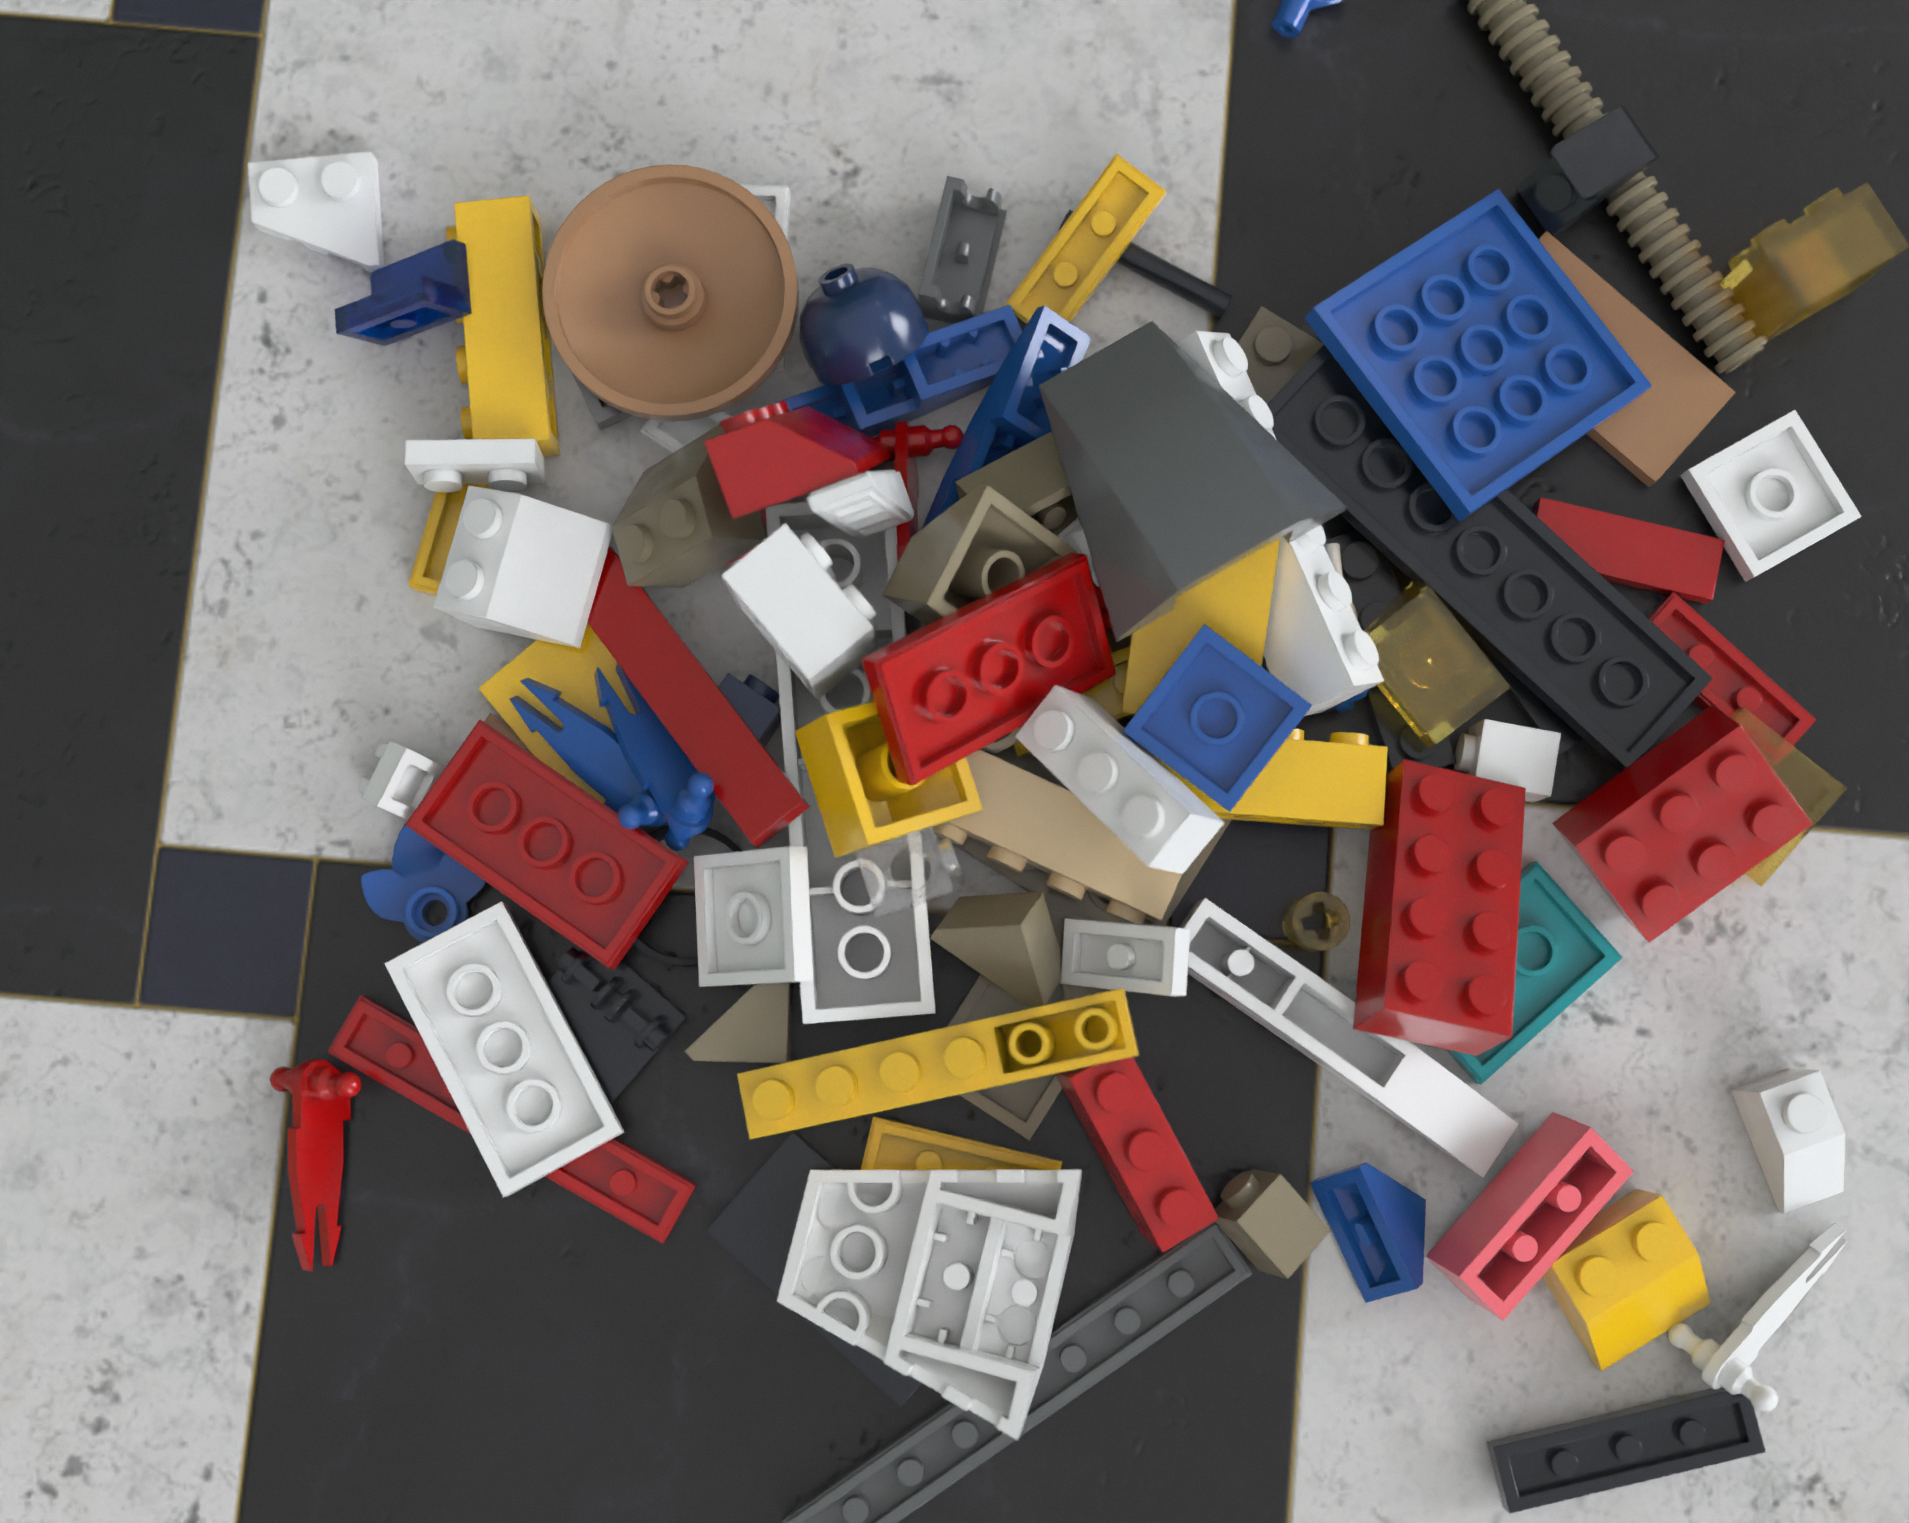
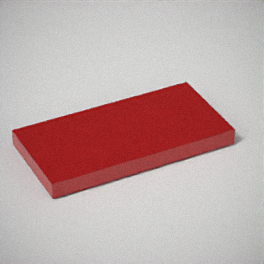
M1074 552L861 658L898 781L910 786L923 781L1023 726L1055 685L1082 694L1117 675L1086 554Z
M482 720L477 722L405 824L589 955L613 970L616 969L689 864L688 861L640 828L626 829L622 827L618 821V813Z

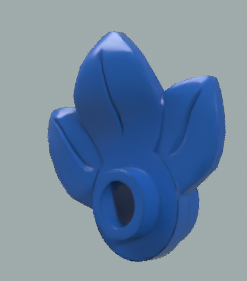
M405 824L394 845L392 870L380 869L361 876L363 893L367 904L373 912L383 919L404 922L409 934L421 943L467 920L469 914L467 903L476 897L486 885V881ZM441 901L447 908V917L443 923L434 926L428 921L427 911L433 903Z

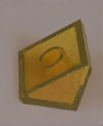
M1412 581L1364 631L1373 640L1379 655L1377 666L1384 681L1377 684L1378 688L1427 748L1438 744L1510 688L1509 684L1424 581L1419 583Z

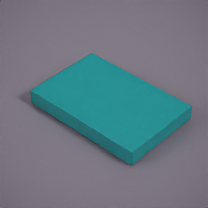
M1537 861L1530 862L1521 870L1512 1037L1478 1056L1445 1049L1475 1084H1483L1623 958Z

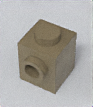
M1256 1169L1240 1173L1225 1186L1221 1193L1223 1201L1215 1209L1219 1217L1215 1221L1217 1225L1260 1272L1289 1279L1331 1231L1280 1173Z

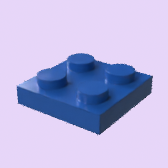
M1204 624L1127 724L1123 732L1230 812L1312 705Z

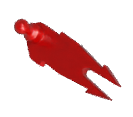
M908 420L895 423V429L881 430L877 437L873 438L888 446L892 458L886 461L894 460V470L900 472L914 510L912 520L897 525L896 547L898 562L911 537L918 532L917 497H919V482L916 457L929 456L937 448L952 450L958 448L963 441L964 435L962 430L956 425H947L943 429L931 430L926 425L911 426Z
M309 1059L293 1069L285 1066L274 1069L270 1076V1084L279 1092L289 1090L292 1094L293 1127L287 1128L288 1175L297 1232L291 1234L302 1270L312 1272L316 1208L318 1209L322 1266L332 1267L342 1227V1225H337L344 1164L343 1121L351 1120L350 1098L358 1094L362 1084L360 1078L355 1073L344 1072L341 1074L338 1069L326 1060Z

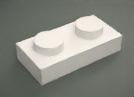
M536 439L405 440V466L418 485L424 484V487L431 491L456 492L463 489V484H488L494 490L514 492L526 489L527 483H544L545 459Z
M1065 918L1061 984L1112 990L1124 988L1125 991L1186 996L1190 928Z

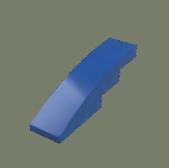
M1007 305L929 332L923 343L915 351L895 365H892L888 355L870 363L869 365L874 374L871 377L842 385H823L777 401L776 403L786 400L789 411L808 406L872 438L877 436L881 430L894 429L896 422L907 420L911 422L990 386L1005 358L1021 335L1022 330L1011 305Z
M1045 305L1037 307L1002 363L965 431L963 441L957 448L941 481L922 528L959 501L955 481L1051 432L1040 395L1039 385L1081 362L1085 356L1091 336Z

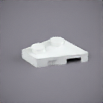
M371 151L248 163L251 221L259 231L286 241L296 240L304 243L312 251L331 257L333 254L360 264L366 271L371 273L385 274L378 164Z

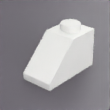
M1790 1068L1731 1090L1779 1213L1790 1212L1844 1191L1845 1131L1820 1070Z

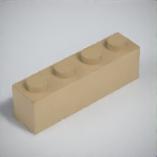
M980 749L966 757L983 810L927 829L928 831L963 846L967 836L991 847L987 858L1013 871L1022 873L1026 864L1046 872L1050 874L1046 883L1047 886L1074 899L1082 901L1087 891L1109 901L1105 912L1123 922L1143 924L1145 919L1154 923L1162 920L1182 874L1148 867L1071 791Z

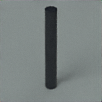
M1069 210L1068 213L1066 214L1065 218H1064L1063 221H1062V224H1061L1059 230L1062 228V226L1064 225V223L1067 221V219H1068V218L1070 217V215L1073 213L1072 210ZM1132 242L1116 262L1219 318H1222L1233 297Z

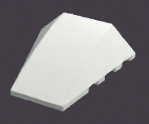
M810 1170L777 1302L846 1342L858 1345L882 1359L884 1364L905 1376L909 1375L941 1393V1397L966 1411H972L996 1425L998 1430L1018 1440L1045 1362L1074 1238L1082 1170Z

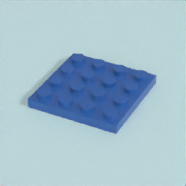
M1499 189L1317 304L1305 317L1313 331L1459 522L1639 398L1652 387L1648 379Z

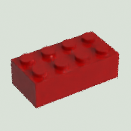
M1405 759L1386 775L1384 823L1382 826L1370 830L1353 1029L1475 1056L1512 1037L1526 788Z

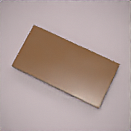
M1546 231L1539 238V241L1652 385L1639 398L1587 433L1588 436L1646 486L1650 487L1657 482L1736 392Z

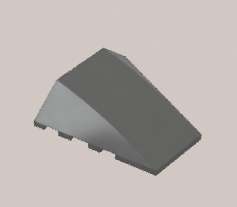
M1153 321L1039 385L1040 395L1063 470L1066 472L1073 495V503L1080 526H1082L1092 557V565L1099 588L1103 593L1116 642L1174 610L1176 598L1282 536H1284L1288 543L1292 542L1344 512L1347 508Z

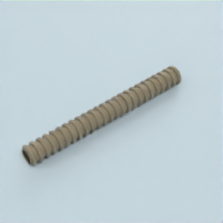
M1469 0L1470 2L1467 6L1469 13L1472 16L1479 14L1478 26L1482 31L1490 30L1489 42L1492 46H1501L1499 51L1500 58L1503 62H1512L1509 68L1513 77L1521 76L1523 78L1520 83L1524 92L1532 91L1534 95L1531 98V103L1535 108L1543 107L1544 111L1541 117L1545 123H1554L1555 127L1552 133L1556 139L1562 137L1566 139L1608 114H1602L1600 111L1603 107L1602 100L1599 97L1591 98L1589 95L1593 90L1588 81L1580 82L1579 78L1582 72L1579 67L1569 66L1568 63L1571 60V56L1568 51L1558 50L1560 40L1557 35L1549 36L1547 34L1550 28L1548 22L1545 19L1537 20L1536 17L1539 10L1535 4L1527 5L1526 0ZM1645 168L1606 198L1609 203L1606 207V212L1609 216H1618L1620 220L1616 225L1620 232H1629L1631 236L1627 242L1630 247L1638 246L1642 252L1638 255L1641 263L1649 262L1652 269L1649 271L1652 279L1660 277L1663 282L1660 286L1663 295L1671 293L1674 298L1671 302L1674 311L1682 309L1685 314L1682 318L1683 324L1686 327L1693 325L1696 330L1692 335L1696 342L1703 340L1707 346L1703 351L1707 358L1714 356L1718 364L1714 367L1718 374L1723 372L1727 374L1760 353L1764 349L1767 339L1764 335L1757 337L1752 331L1756 327V323L1753 319L1746 321L1741 314L1745 311V307L1742 303L1734 305L1730 299L1734 295V291L1731 287L1723 289L1719 283L1723 279V275L1720 271L1712 273L1709 268L1712 264L1709 255L1701 257L1698 252L1701 248L1698 239L1690 241L1687 237V234L1690 232L1687 223L1678 224L1676 221L1679 216L1678 210L1675 207L1667 208L1665 205L1668 201L1667 194L1665 192H1656L1654 187L1658 184L1654 176L1646 177L1643 173L1646 170Z

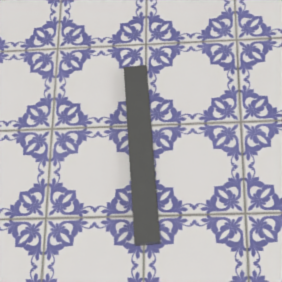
M1216 1222L1211 1223L1167 1251L1160 1253L1052 1329L1044 1366L1020 1437L1253 1274L1231 1240ZM948 1401L784 1515L782 1521L783 1523H898L1016 1439L998 1430L996 1425L972 1411H966Z

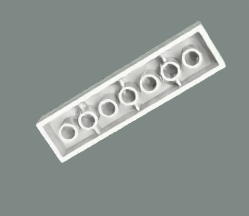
M809 502L774 504L766 507L768 537L785 523L798 539L808 532L820 544L833 562L829 567L836 575L834 581L840 589L843 590L851 583L871 605L876 613L873 619L878 625V628L874 630L877 650L906 636L904 610L882 595L898 564L896 547L897 526L864 538H856L848 535L811 511ZM776 652L785 774L810 806L789 823L790 846L807 847L813 981H800L803 1024L936 1014L921 831L835 858L795 735L797 729L825 714L874 701L864 665L862 663L817 700Z

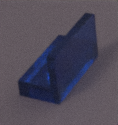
M452 239L377 269L370 275V296L334 309L336 334L382 346L470 315L472 313L466 244Z

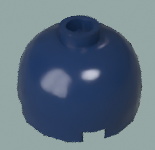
M842 264L828 270L818 279L820 287L812 292L800 313L799 340L809 367L816 374L819 382L826 385H842L871 377L874 374L869 364L887 355L892 365L899 363L915 351L929 333L921 306L909 286L894 274L873 267L855 269L853 264Z

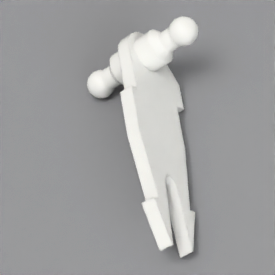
M1834 1223L1809 1244V1249L1763 1294L1741 1319L1742 1323L1722 1345L1713 1339L1702 1340L1685 1323H1678L1669 1329V1342L1674 1347L1683 1349L1691 1355L1692 1364L1703 1372L1702 1380L1713 1389L1723 1387L1732 1395L1743 1394L1751 1400L1752 1405L1762 1412L1773 1410L1778 1403L1776 1391L1772 1387L1763 1385L1753 1378V1371L1749 1365L1758 1356V1350L1785 1321L1821 1274H1825L1847 1243V1240L1841 1237L1846 1230Z

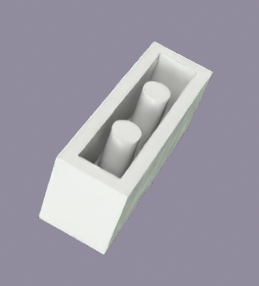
M1055 685L1015 737L1148 867L1183 874L1225 822L1146 748L1124 733V727L1093 698Z

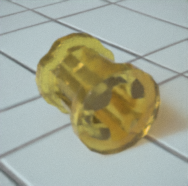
M1315 892L1294 900L1289 910L1283 916V931L1287 940L1297 945L1304 952H1319L1334 948L1346 938L1350 929V914L1346 905L1337 896L1327 892ZM1312 905L1317 915H1327L1329 919V927L1320 930V940H1318L1315 930L1305 931L1302 925V918L1312 915Z

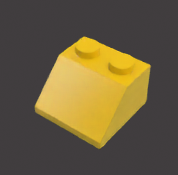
M874 701L825 714L795 731L835 858L983 810L966 757L913 786L899 782Z
M1640 1189L1634 1190L1598 1212L1542 1276L1597 1369L1600 1371L1605 1370L1668 1331L1674 1325L1711 1304L1699 1254L1665 1198L1661 1194Z

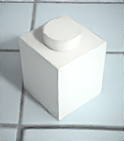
M1484 719L1469 727L1468 734L1462 733L1460 735L1455 750L1456 763L1454 764V769L1464 774L1526 788L1525 801L1537 802L1550 797L1552 794L1561 733Z

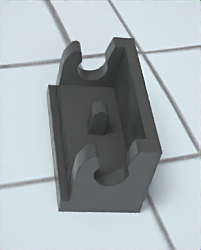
M947 176L918 293V301L924 318L955 324L983 314L1007 210L1001 209L1002 197L997 190L990 188L987 191L986 197H976L967 193L968 186L964 179Z

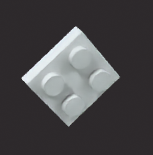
M1796 410L1709 457L1680 475L1718 538L1725 540L1724 548L1745 582L1862 517Z
M787 846L694 856L699 987L813 981L807 847Z

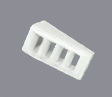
M895 470L865 472L811 492V496L807 497L811 511L848 535L856 538L873 535L906 523L914 517V510L900 472Z

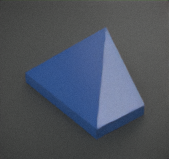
M1366 1162L1316 1178L1310 1182L1365 1303L1412 1291L1423 1284L1426 1199Z

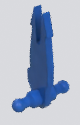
M618 663L615 670L636 714H631L626 709L599 667H597L594 677L599 707H606L625 760L642 790H650L668 822L669 830L665 835L666 845L671 850L682 851L690 844V838L705 831L712 819L716 796L713 792V779L709 774L698 772Z
M530 678L520 681L563 723V728H561L519 696L510 698V701L532 733L538 731L574 773L606 799L604 804L618 813V821L622 827L635 829L640 825L657 827L667 823L650 790H642L623 756L615 732L559 697L562 693L561 691Z

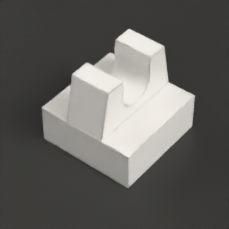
M389 741L388 744L379 743L374 755L381 759L371 779L362 777L357 789L363 794L361 799L408 820L443 772L445 766L395 742Z

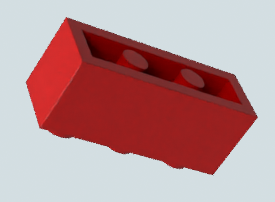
M1133 1057L1055 1074L1137 1228L1145 1239L1163 1253L1219 1219Z

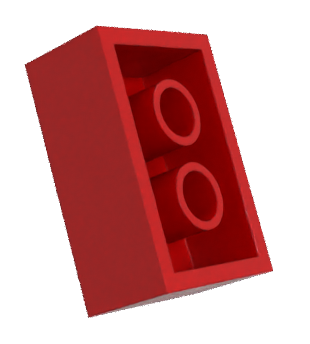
M1712 705L1552 823L1620 913L1648 943L1813 825L1743 727Z

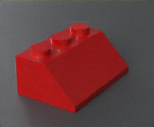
M786 400L755 408L719 421L724 434L704 441L733 519L859 475L892 458L887 445L808 406L789 411Z

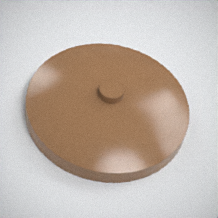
M655 165L635 169L621 174L593 190L578 203L559 228L550 247L543 274L542 296L546 324L559 355L571 372L590 392L610 406L640 418L656 421H687L707 417L722 412L751 395L767 380L782 360L793 336L798 316L799 283L794 258L788 241L772 213L757 197L735 181L719 173L687 165Z

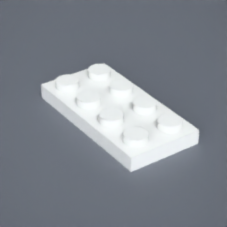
M499 902L384 963L503 1197L510 1196L625 1132L504 902Z

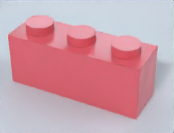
M1552 1112L1425 1257L1469 1300L1504 1321L1634 1171L1591 1127Z

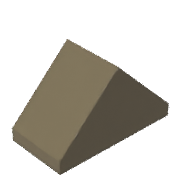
M1043 891L959 897L930 937V939L1030 1009L1046 1005L1061 980L1062 956Z
M794 982L755 984L685 1050L686 1054L693 1061L791 1062Z

